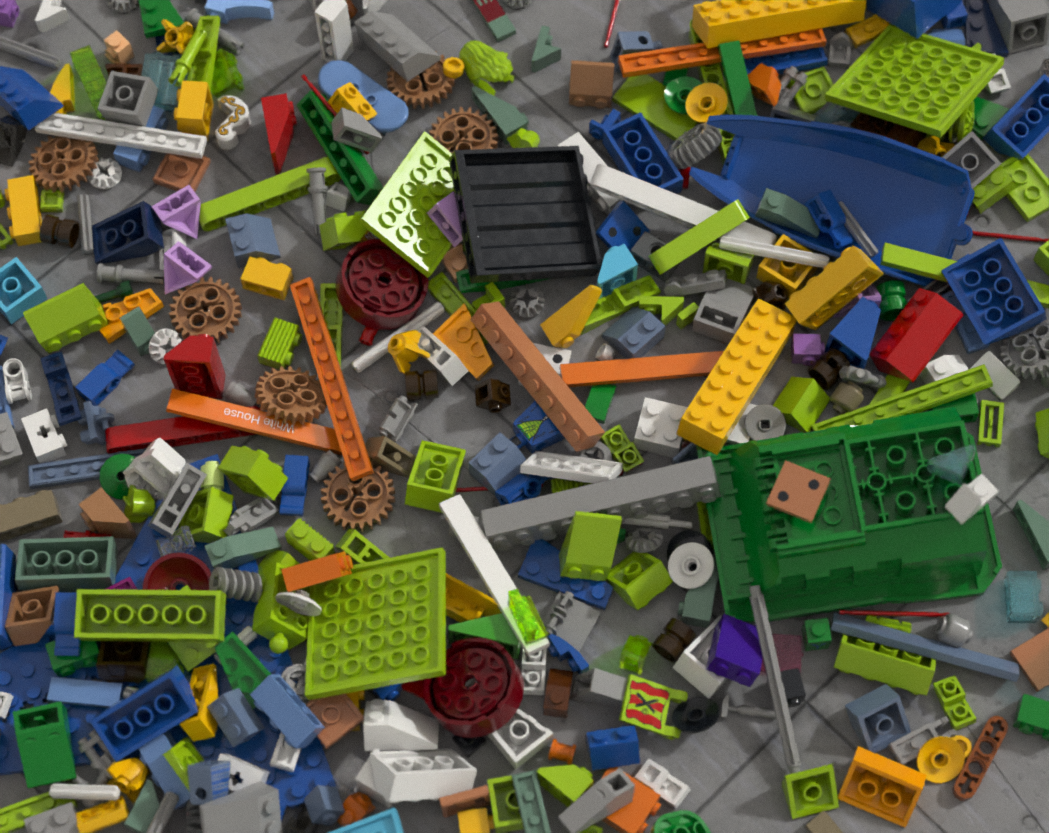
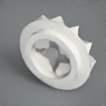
M101 157L98 162H95L97 169H91L93 176L87 175L89 182L94 187L109 189L120 181L122 169L117 161L112 160L110 157L108 159ZM100 169L107 170L109 177L101 174Z
M165 328L157 331L149 343L150 356L154 361L165 364L164 355L180 344L182 339L172 329ZM167 344L171 346L170 349L166 350L160 347Z

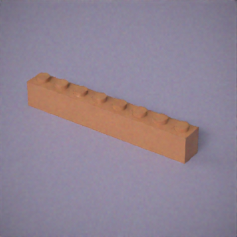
M497 301L481 304L470 319L575 451L593 448L605 431L501 303Z

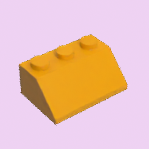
M858 746L838 794V799L906 828L923 790L926 774Z

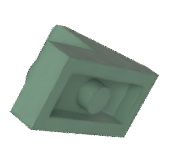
M541 26L531 60L532 72L544 69L561 59V48L552 46L553 36H550V27Z

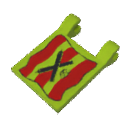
M629 674L619 721L659 734L669 740L677 739L680 737L681 731L676 727L665 725L670 700L678 704L682 703V701L686 702L688 693Z

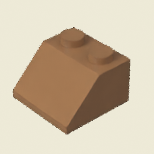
M571 60L569 105L611 108L614 63Z
M102 487L79 504L83 511L80 513V516L92 533L97 531L99 534H112L114 538L134 539L137 537L129 519Z
M58 586L12 593L5 629L15 646L38 643L53 620L55 592L59 591Z

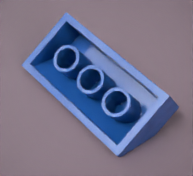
M0 66V105L28 131L64 107L56 97L25 70Z
M1044 74L982 138L996 152L1022 160L1049 132V78Z
M0 544V651L13 645L5 629V623L12 593L17 592V587L15 586L16 555L6 544Z
M178 665L100 712L90 722L117 762L198 712V708L190 684Z

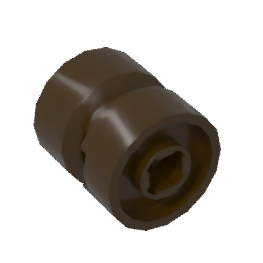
M47 214L40 228L41 242L54 245L58 242L59 246L71 249L75 246L79 236V222L66 218L60 220L57 216Z
M830 348L821 357V360H817L808 369V373L822 389L828 390L840 378V369L843 366L851 365L843 353L835 348Z
M436 369L424 370L422 374H419L418 371L405 372L407 401L420 400L421 396H424L426 399L439 398Z
M671 618L663 628L665 634L661 633L652 643V647L663 658L676 663L684 651L683 647H688L696 637V634L682 621Z

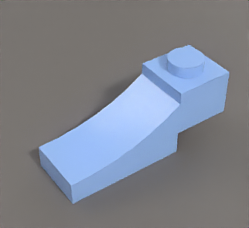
M207 0L204 7L206 16H219L221 18L220 22L225 24L229 20L239 18L272 20L274 16L273 4L267 0Z

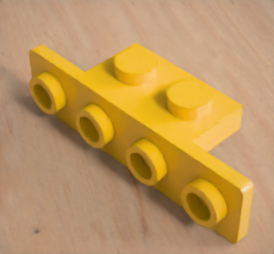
M446 573L447 616L458 622L482 618L483 615L487 617L502 613L493 598Z

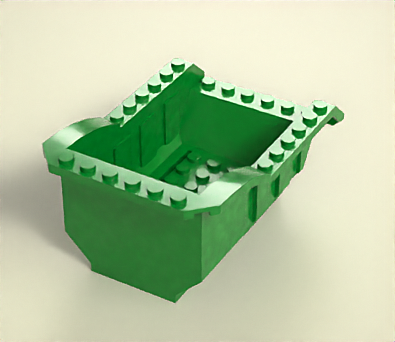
M956 407L873 420L872 424L860 426L842 425L824 430L800 432L776 438L727 445L722 447L718 455L696 445L698 459L710 456L717 475L721 497H717L715 501L706 503L725 614L752 625L755 624L749 598L751 597L749 587L760 585L761 594H764L768 621L772 622L884 603L931 602L979 596L986 592L1002 569L989 504L987 503L962 525L945 508V505L963 484L969 485L982 474L974 436L966 432L964 420H961ZM785 460L831 478L812 524L766 505Z

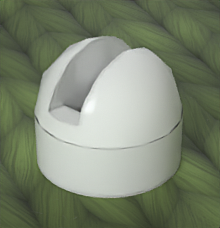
M604 343L598 349L595 358L599 361L613 360L615 352L611 346Z

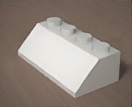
M452 748L370 752L369 756L376 790L390 803L407 800L418 802L423 799L437 801L441 797L470 790L473 788L477 772L476 768Z

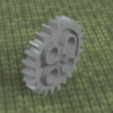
M1049 318L1046 322L1043 321L1026 331L1003 340L1005 346L1000 347L1002 361L1012 373H1015L1016 377L1022 374L1024 379H1027L1029 375L1036 379L1037 375L1041 374V377L1045 378V373L1049 372ZM1030 337H1033L1035 339L1040 351L1044 355L1045 360H1042V358L1040 357L1038 350L1032 343Z

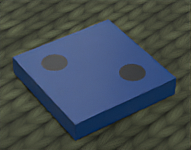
M623 200L616 204L597 229L596 235L609 249L613 246L625 244L630 251L645 231L649 233L650 230Z

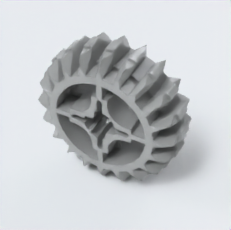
M702 123L679 136L669 146L667 153L678 170L686 169L716 150V147L720 145L723 138L719 128Z

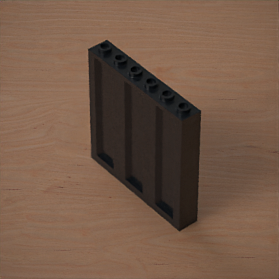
M579 146L454 150L449 158V165L470 283L596 276L600 271L603 257L599 252V237L595 232V216L591 211V196L587 191V175L584 174V159L580 153Z

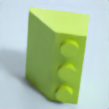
M84 283L23 312L36 339L48 354L58 351L61 347L78 341L82 337L109 325L101 303Z

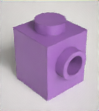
M0 0V26L13 28L19 15V6H17L15 0Z
M793 334L791 341L792 363L812 366L817 360H820V357L825 353V344L821 342L820 334Z

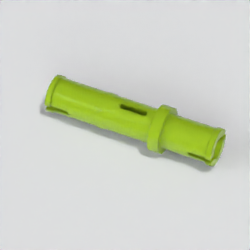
M197 28L194 30L181 58L175 62L176 67L168 79L169 83L173 84L177 78L175 87L182 85V80L190 72L192 63L204 40L207 38V33L204 30L201 36L198 37L202 29Z

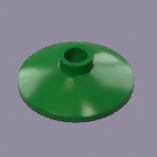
M689 76L673 79L667 84L664 91V99L667 106L676 113L687 114L686 100L682 98H687L689 93L702 83Z
M117 454L107 459L102 465L99 476L100 484L109 496L116 499L128 496L129 488L126 480L120 481L117 476L136 457L129 454Z

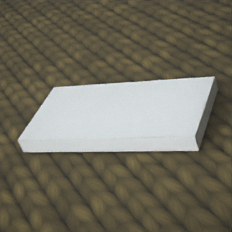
M535 451L520 465V473L587 483H598L615 479L623 469V463L543 451Z

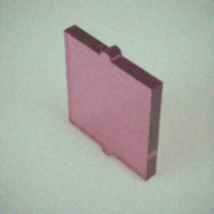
M772 634L780 671L799 668L801 674V658L804 655L801 652L802 635ZM763 659L760 672H766Z

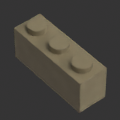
M41 490L33 496L19 497L11 503L0 504V542L62 523L57 499L52 490Z

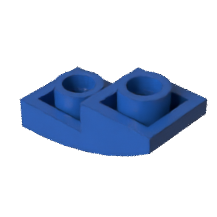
M554 634L548 636L549 647L547 649L553 658L557 656L560 662L569 658L567 660L568 665L573 672L577 671L579 675L589 671V664L572 645Z

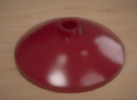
M167 554L150 566L144 577L143 590H177V585L180 583L184 586L188 585L191 590H209L211 571L202 560L191 554Z

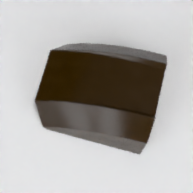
M101 641L96 663L99 677L107 682H136L138 684L147 678L151 642Z

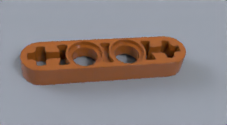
M991 717L982 729L953 785L952 791L958 800L967 801L976 793L1008 731V723L1003 717ZM999 723L1000 730L995 734L994 738L989 737L993 730L991 725ZM980 743H989L992 746V752L990 754L982 753L979 749ZM972 762L978 763L982 769L981 773L978 775L972 774L969 771V764ZM967 778L972 780L967 787L970 793L962 794L959 786H963Z

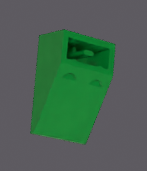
M60 701L13 711L15 733L27 788L30 789L76 779L68 713L63 703Z

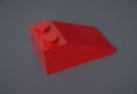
M287 93L261 98L276 175L281 172L294 136L293 125H297L293 101H288Z

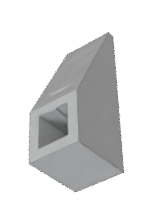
M619 768L594 784L561 813L558 819L569 833H579L631 803L635 785L623 770Z

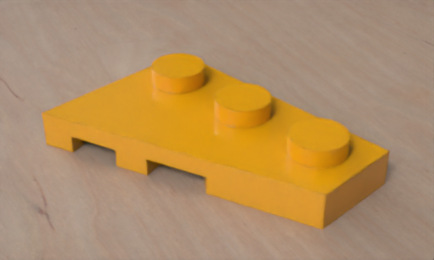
M151 288L126 296L123 301L111 304L110 302L103 305V311L109 325L101 328L99 332L109 344L126 333L120 317L139 306L147 319L164 307L162 301Z
M464 303L433 334L457 355L468 371L479 381L494 367V363L477 327L470 320L472 318Z

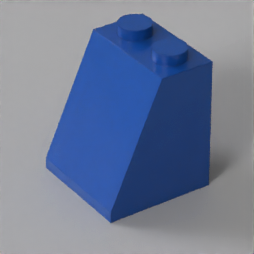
M862 297L830 332L825 353L830 348H835L843 353L851 366L865 369L881 311L878 305L872 300Z

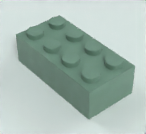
M114 537L20 539L15 582L19 591L58 586V592H77V589H106L114 585L118 556Z

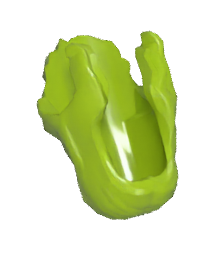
M471 40L461 48L459 59L463 61L464 71L474 86L494 96L496 94L495 90L482 79L494 83L497 81H503L504 83L510 81L513 84L514 76L511 75L513 67L511 61L507 59V53L496 51L478 40Z

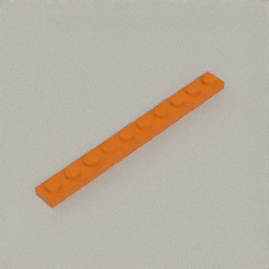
M822 28L741 42L740 45L743 58L748 59L824 47L827 40ZM704 43L619 55L618 57L623 78L721 63L718 47L707 49Z
M311 277L290 284V288L349 477L352 481H356L374 472Z

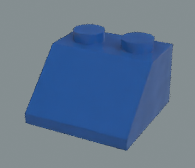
M635 725L586 732L585 741L592 771L640 763L639 742Z

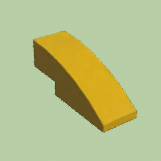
M70 64L64 65L50 91L64 106L55 113L67 115V112L75 111L74 74Z

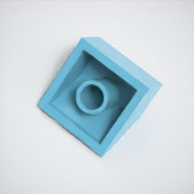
M625 244L613 246L605 253L597 280V287H600L602 290L599 299L610 295L613 289L637 279L638 263Z

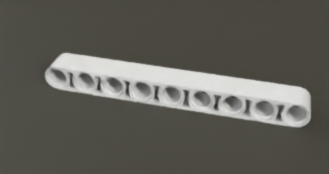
M597 164L589 184L590 187L622 201L624 200L627 203L689 228H693L718 212L715 209L602 164ZM745 221L723 235L775 245L778 238L776 234Z

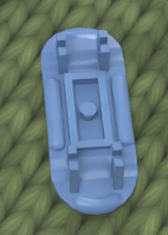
M334 60L326 63L319 71L318 85L322 93L329 98L336 89L349 82L355 86L377 112V115L368 122L378 132L386 135L388 132L399 129L407 121L409 112L406 103L349 62Z

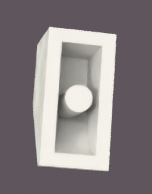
M943 355L929 362L922 370L920 376L925 384H929L969 369L960 355Z

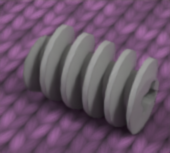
M217 567L211 573L209 590L222 591L226 594V598L229 599L234 596L236 600L242 598L244 601L251 599L252 602H257L262 593V580L256 572L250 573L249 571Z

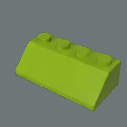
M846 634L841 636L834 663V668L839 669L843 673L857 674L866 680H876L892 688L899 687L908 690L912 694H922L927 696L936 666L935 659Z

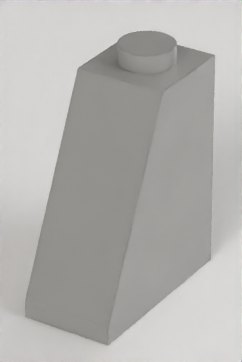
M596 668L574 677L570 700L621 709L628 678Z

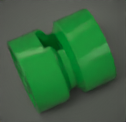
M887 281L876 287L881 295L879 309H881L880 318L884 321H894L907 305L905 286L901 281Z

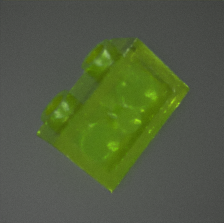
M222 48L216 51L211 85L212 94L217 98L234 87L239 91L244 90L243 76L238 71L236 57Z
M518 589L508 591L507 605L525 644L528 645L547 638L548 633L531 597L521 596Z

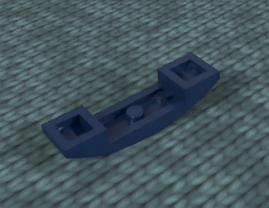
M62 351L40 358L54 402L59 426L82 419L74 386Z

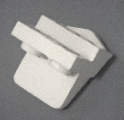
M157 438L142 455L132 461L123 471V474L125 475L128 488L130 485H135L137 489L148 490L155 502H157V500L164 499L186 461L163 439Z

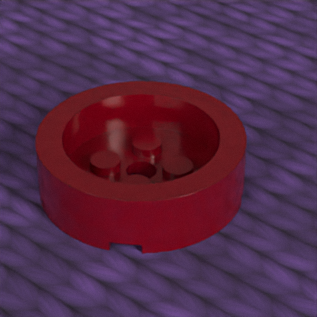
M371 239L357 244L348 252L337 274L335 286L338 300L349 316L367 327L390 330L405 325L417 314L428 292V278L380 239ZM380 276L388 278L390 283L387 285L378 281Z
M472 637L456 641L451 644L452 647L446 650V675L424 679L423 695L425 702L438 722L452 734L467 738L491 734L508 723L521 704L524 692L521 671L507 650L496 641L482 637ZM469 679H476L477 683L469 687V689L465 687Z

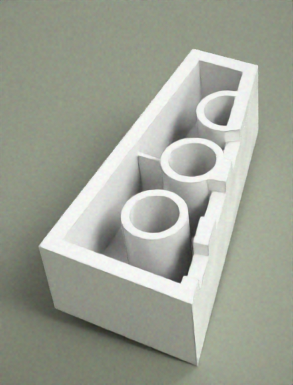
M469 679L465 687L469 689V687L477 683L476 679ZM518 708L508 723L487 736L516 770L552 742L554 733L548 728H544L537 720Z

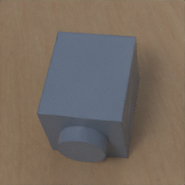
M317 785L304 798L313 824L330 826L345 812L337 787Z

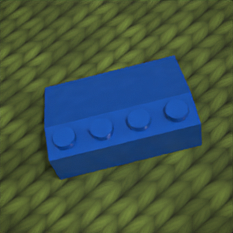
M1002 238L941 270L985 346L1026 331L1047 320L1044 308Z

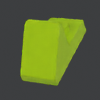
M639 296V309L650 311L653 315L661 314V322L665 326L683 310L684 297Z

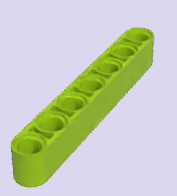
M327 156L202 203L200 205L199 223L203 231H212L227 225L226 218L246 213L254 215L309 194L308 187H310L309 173L306 170L308 168H326L324 178L325 186L327 187L339 182L341 177Z

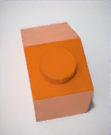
M760 63L748 74L752 96L772 106L777 105L781 89V83L778 79L779 74L775 68Z

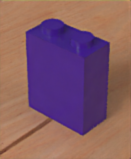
M724 613L714 628L706 670L751 687L760 674L763 659L756 626Z

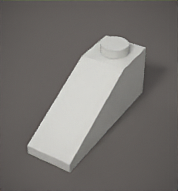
M422 325L417 329L421 333L418 347L430 353V357L424 359L453 386L468 372V369L456 354Z

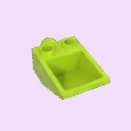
M278 562L273 564L255 608L252 631L270 640L269 647L271 651L281 654L286 650H291L307 639L308 616L298 614L276 601L275 598L278 593L287 592L281 570L287 567ZM310 586L304 587V588H301V589H297V590H303V591H306L307 593H309V592H310Z

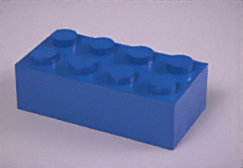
M641 112L603 130L602 143L621 172L675 194L682 192L684 178Z

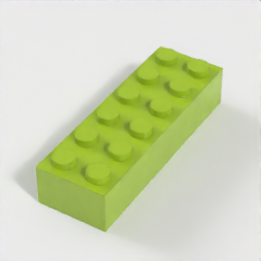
M77 589L74 638L81 641L224 642L226 594L217 590Z

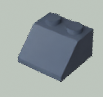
M246 213L225 219L238 268L245 267L249 257H262L268 261L281 258L270 218Z
M632 307L602 333L601 336L625 359L641 358L664 338L666 326L650 311Z
M499 432L468 463L469 474L495 495L494 492L519 474H525L520 473V465L527 459L513 442Z
M887 684L845 705L853 729L865 749L873 753L887 748L890 743L911 733L900 696Z

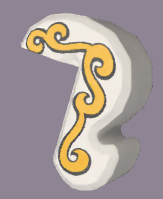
M222 96L217 99L218 106L228 117L215 130V135L219 147L229 150L239 143L237 135L243 134L249 129L251 119L248 106L241 99L235 96Z

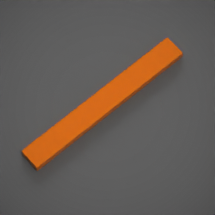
M724 351L560 364L559 368L561 378L568 387L709 376Z

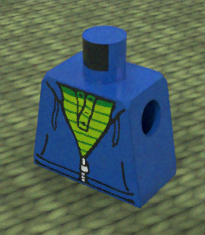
M534 401L513 422V431L516 435L509 440L519 449L525 446L533 454L535 451H541L562 441L565 437L538 403Z

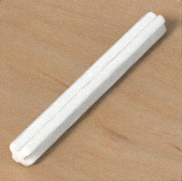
M721 236L720 249L824 268L829 263L828 255L728 236Z
M435 302L352 361L353 369L357 373L366 369L389 352L388 343L394 335L417 330L422 325L426 326L444 313L443 305L440 302Z

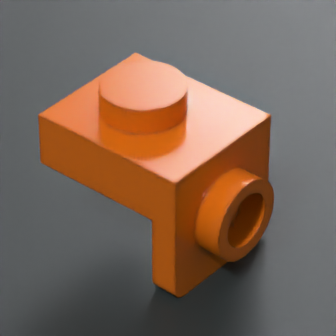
M356 792L349 795L344 801L343 807L345 812L337 819V822L344 827L363 820L376 807L366 794Z

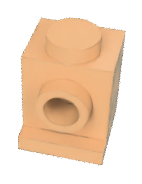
M117 30L104 40L106 46V53L104 55L112 64H126L134 58L130 42Z

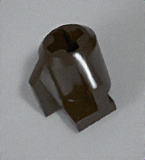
M767 280L751 290L756 299L759 298L781 310L786 308L785 303L788 293L782 284Z

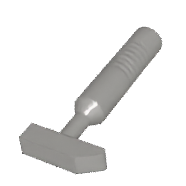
M729 695L722 701L721 717L727 718L728 711H736L740 715L776 719L774 709L746 705L738 707L728 706Z

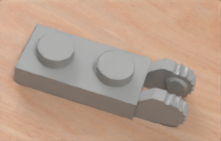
M725 269L719 271L710 270L702 274H688L682 278L678 275H673L665 280L663 290L666 296L672 297L723 289L726 284Z
M947 716L933 723L929 722L890 743L888 748L897 763L906 765L917 759L922 745L928 740L938 737L936 729L945 726L949 722ZM955 729L947 731L945 734L941 736L952 738L956 736L957 733Z

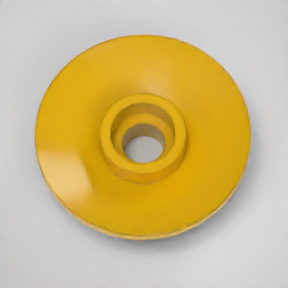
M715 83L698 85L689 93L686 99L685 107L687 114L696 122L706 123L709 116L722 115L728 102L727 95L724 89Z
M938 736L928 740L922 745L917 755L919 772L926 774V779L934 783H945L954 779L961 772L965 762L964 751L960 744L946 736ZM941 753V758L935 760V756Z

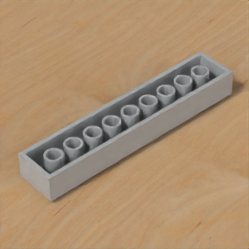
M707 456L481 510L486 538L495 550L506 551L514 545H531L535 542L534 540H552L557 538V535L567 534L575 511L622 516L621 523H623L628 518L641 519L647 517L650 513H666L671 508L679 506L680 508H688L693 506V503L700 501L704 503L713 502L717 497H721L711 457Z

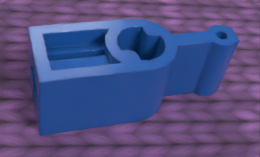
M831 189L821 192L805 202L818 228L822 232L830 234L835 248L840 249L854 242L853 237L848 234L844 227L846 222L845 214Z
M116 350L105 363L97 365L75 388L85 401H91L92 405L98 406L119 385L121 378L135 364L122 352Z
M285 455L283 473L288 479L281 489L280 515L303 516L310 470L308 456Z
M519 474L494 493L501 506L535 498L541 492V484L552 477Z
M55 592V656H80V640L74 638L77 593Z

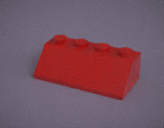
M919 288L870 352L869 356L878 371L913 383L963 317V313L939 294Z
M207 334L190 335L164 355V362L176 390L213 399H223L226 374L214 337H210Z

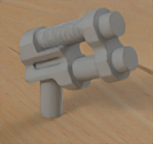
M794 66L786 68L783 72L784 76L780 80L781 89L778 104L790 106L793 97L807 82L806 78L808 76L804 72L796 74L798 70ZM791 80L795 81L790 90L786 88Z
M843 366L839 371L841 379L855 383L860 382L865 387L881 388L886 385L884 376L879 374L872 375L870 371L862 368Z
M93 730L89 733L92 739L88 741L84 737L77 742L80 746L78 749L81 753L85 752L92 763L90 765L92 768H98L100 771L94 785H105L108 778H113L107 769L116 761L96 730ZM95 743H98L103 752H105L101 757L92 747Z

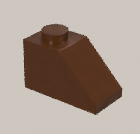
M550 668L543 715L567 718L573 671Z

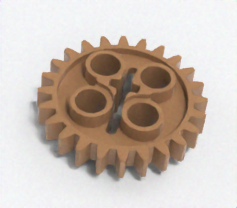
M440 55L441 60L420 73L427 92L423 90L418 75L407 82L391 67V71L387 72L388 78L386 81L388 90L403 100L407 107L413 104V109H416L418 105H421V108L424 109L425 104L433 107L434 101L441 104L440 98L447 99V93H452V87H455L454 80L456 78H449L443 73V62L445 59L444 55Z
M460 107L457 113L452 108L451 115L444 112V119L437 117L438 124L432 123V130L429 131V135L451 153L454 150L498 148V134H496V126H493V120H487V114L480 117V110L472 113L471 107L468 108L467 112H464L463 108Z
M48 136L47 142L40 141L42 147H35L37 153L31 154L33 160L29 161L31 166L29 171L34 176L39 187L43 186L46 191L51 189L53 193L59 188L61 193H63L65 187H68L71 191L72 185L75 184L77 187H80L79 182L81 180L87 182L86 176H93L91 169H97L95 162L99 161L97 157L99 153L93 141L61 136L52 138Z
M202 277L200 278V283L194 282L191 286L187 285L184 291L178 289L179 297L173 296L172 299L175 304L169 305L172 311L169 313L170 318L173 319L171 320L172 326L176 327L175 330L178 334L182 333L181 335L184 340L190 335L207 334L210 337H214L217 343H220L219 337L223 336L227 339L226 332L234 333L232 325L239 326L237 318H242L241 311H239L242 309V305L239 303V295H236L234 288L230 289L228 282L222 285L220 278L214 283L212 277L208 279V282H205ZM211 296H217L213 300H208ZM190 304H196L193 308H187ZM219 314H224L222 318H215ZM198 322H204L201 326H195Z
M280 366L279 371L274 368L271 369V373L265 371L264 377L260 376L259 382L256 383V404L261 405V411L267 410L266 416L275 415V421L282 418L284 424L287 420H291L292 425H295L296 421L304 425L305 420L312 423L313 417L319 419L320 414H324L325 408H327L320 381H316V374L309 376V370L302 373L300 367L295 371L291 366L288 367V370Z
M371 461L374 473L361 478V482L353 484L351 483L346 464L343 462L344 468L342 470L336 466V474L328 473L331 481H323L326 487L321 489V494L324 495L321 497V503L325 504L323 511L328 512L327 517L329 520L335 518V526L342 522L343 530L348 525L351 526V529L355 530L356 527H360L361 532H364V528L367 525L373 530L372 523L376 522L378 525H381L380 518L388 519L386 511H393V506L390 504L395 503V497L392 496L395 494V488L391 487L393 480L388 479V472L382 473V466L374 469V462ZM374 490L380 492L379 495L375 497L369 495V493ZM339 495L348 496L344 501L337 500ZM357 508L366 509L362 514L354 512Z

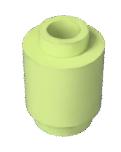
M207 461L205 465L201 466V471L207 474L201 484L202 490L209 487L221 491L224 489V474L218 469L220 465L218 461Z

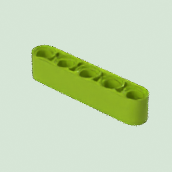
M737 199L648 257L661 275L750 217Z

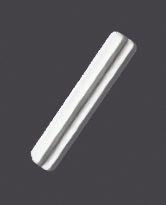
M52 784L49 795L52 798L117 800L120 794V789L116 785Z

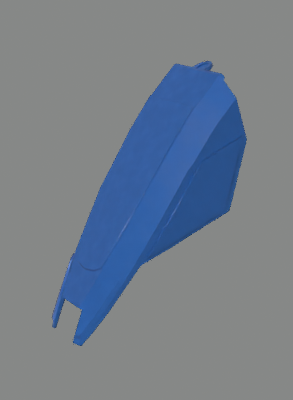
M755 115L709 116L706 124L734 134L721 174L718 176L692 166L689 175L700 185L725 203L731 204L738 199L749 217L773 229L772 232L781 236L784 234L799 244L836 258L841 257L842 251L848 247L855 246L863 251L854 237L853 243L837 249L829 233H824L820 230L818 237L814 238L755 217L766 188L785 194L806 206L805 202L817 194L831 189L837 202L842 201L877 248L879 253L870 259L885 275L900 280L904 279L922 286H927L935 279L880 265L884 243L951 260L956 245H967L973 236L971 227L964 224L975 195L971 187L968 170L937 155L882 135L815 121L803 122Z

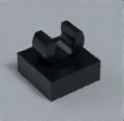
M455 735L452 737V740L467 758L486 744L483 736L467 738Z

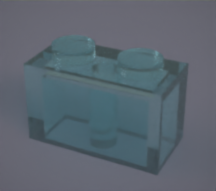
M1008 571L1004 577L1007 623H1036L1040 616L1043 615V602L1039 601L1041 580L1037 579V571Z

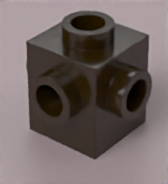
M491 378L475 385L476 407L489 410L490 413H499L502 409L511 406L510 385L500 382L499 379Z

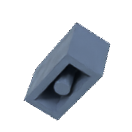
M239 688L222 694L207 706L232 747L249 741L264 729L263 724Z

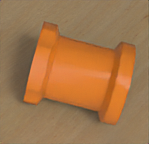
M553 739L548 760L557 759L567 762V765H572L577 745L569 746L559 743L557 739Z

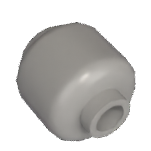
M952 613L941 616L935 626V633L939 641L957 648L961 647L964 643H968L973 633L970 630V623L967 619Z

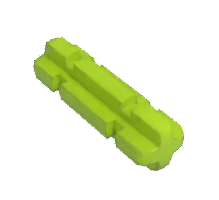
M867 615L865 621L911 633L912 625L909 622L902 621V623H899V620L885 617L877 618L876 615Z

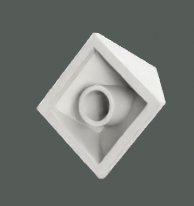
M379 748L374 749L373 752H380ZM369 757L355 778L358 789L387 808L392 807V804L386 801L376 790Z

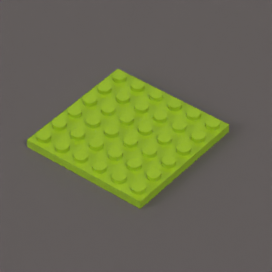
M889 24L826 92L825 101L941 138L1004 65V57L927 34H922L916 39L893 24Z
M443 547L355 564L353 569H351L352 574L310 586L309 598L314 600L321 607L322 611L318 616H308L305 697L308 700L446 675V552Z

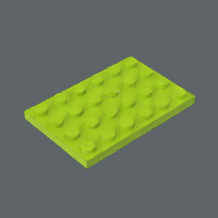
M424 131L361 217L359 223L428 278L432 275L452 244L427 212L452 193L454 187L449 165V158L452 153Z

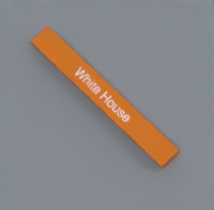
M176 389L171 391L166 412L326 452L331 450L335 454L342 455L337 435L333 428L304 422V425H302L299 421L292 425L291 420H287L284 424L282 418L275 421V415L266 416L267 412Z

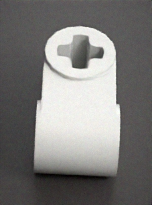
M16 358L7 360L3 365V374L8 403L13 404V401L22 399L32 400L28 374L22 362ZM20 369L17 374L11 375L13 370Z

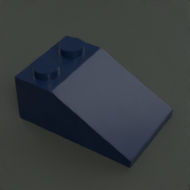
M145 201L91 226L96 264L145 257L164 248L161 220L152 209V206Z

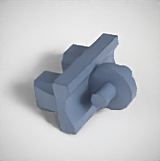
M91 401L84 402V409L80 410L82 419L77 421L83 426L87 424L88 429L80 432L81 441L87 445L98 443L103 446L106 444L105 430L109 428V424L114 422V415L106 413L105 408L92 405Z

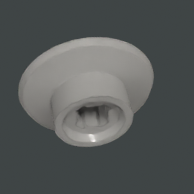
M763 404L749 411L745 419V428L751 439L756 441L776 438L784 434L786 421L778 408ZM761 422L769 423V429H762Z

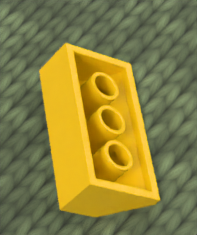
M855 246L848 247L842 251L841 257L835 262L828 263L823 268L824 271L810 278L804 288L791 294L785 305L800 325L816 331L884 273L861 249Z

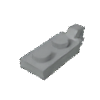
M259 497L236 510L230 517L229 525L224 532L228 536L236 535L239 531L242 533L250 532L277 516L279 510L268 499Z

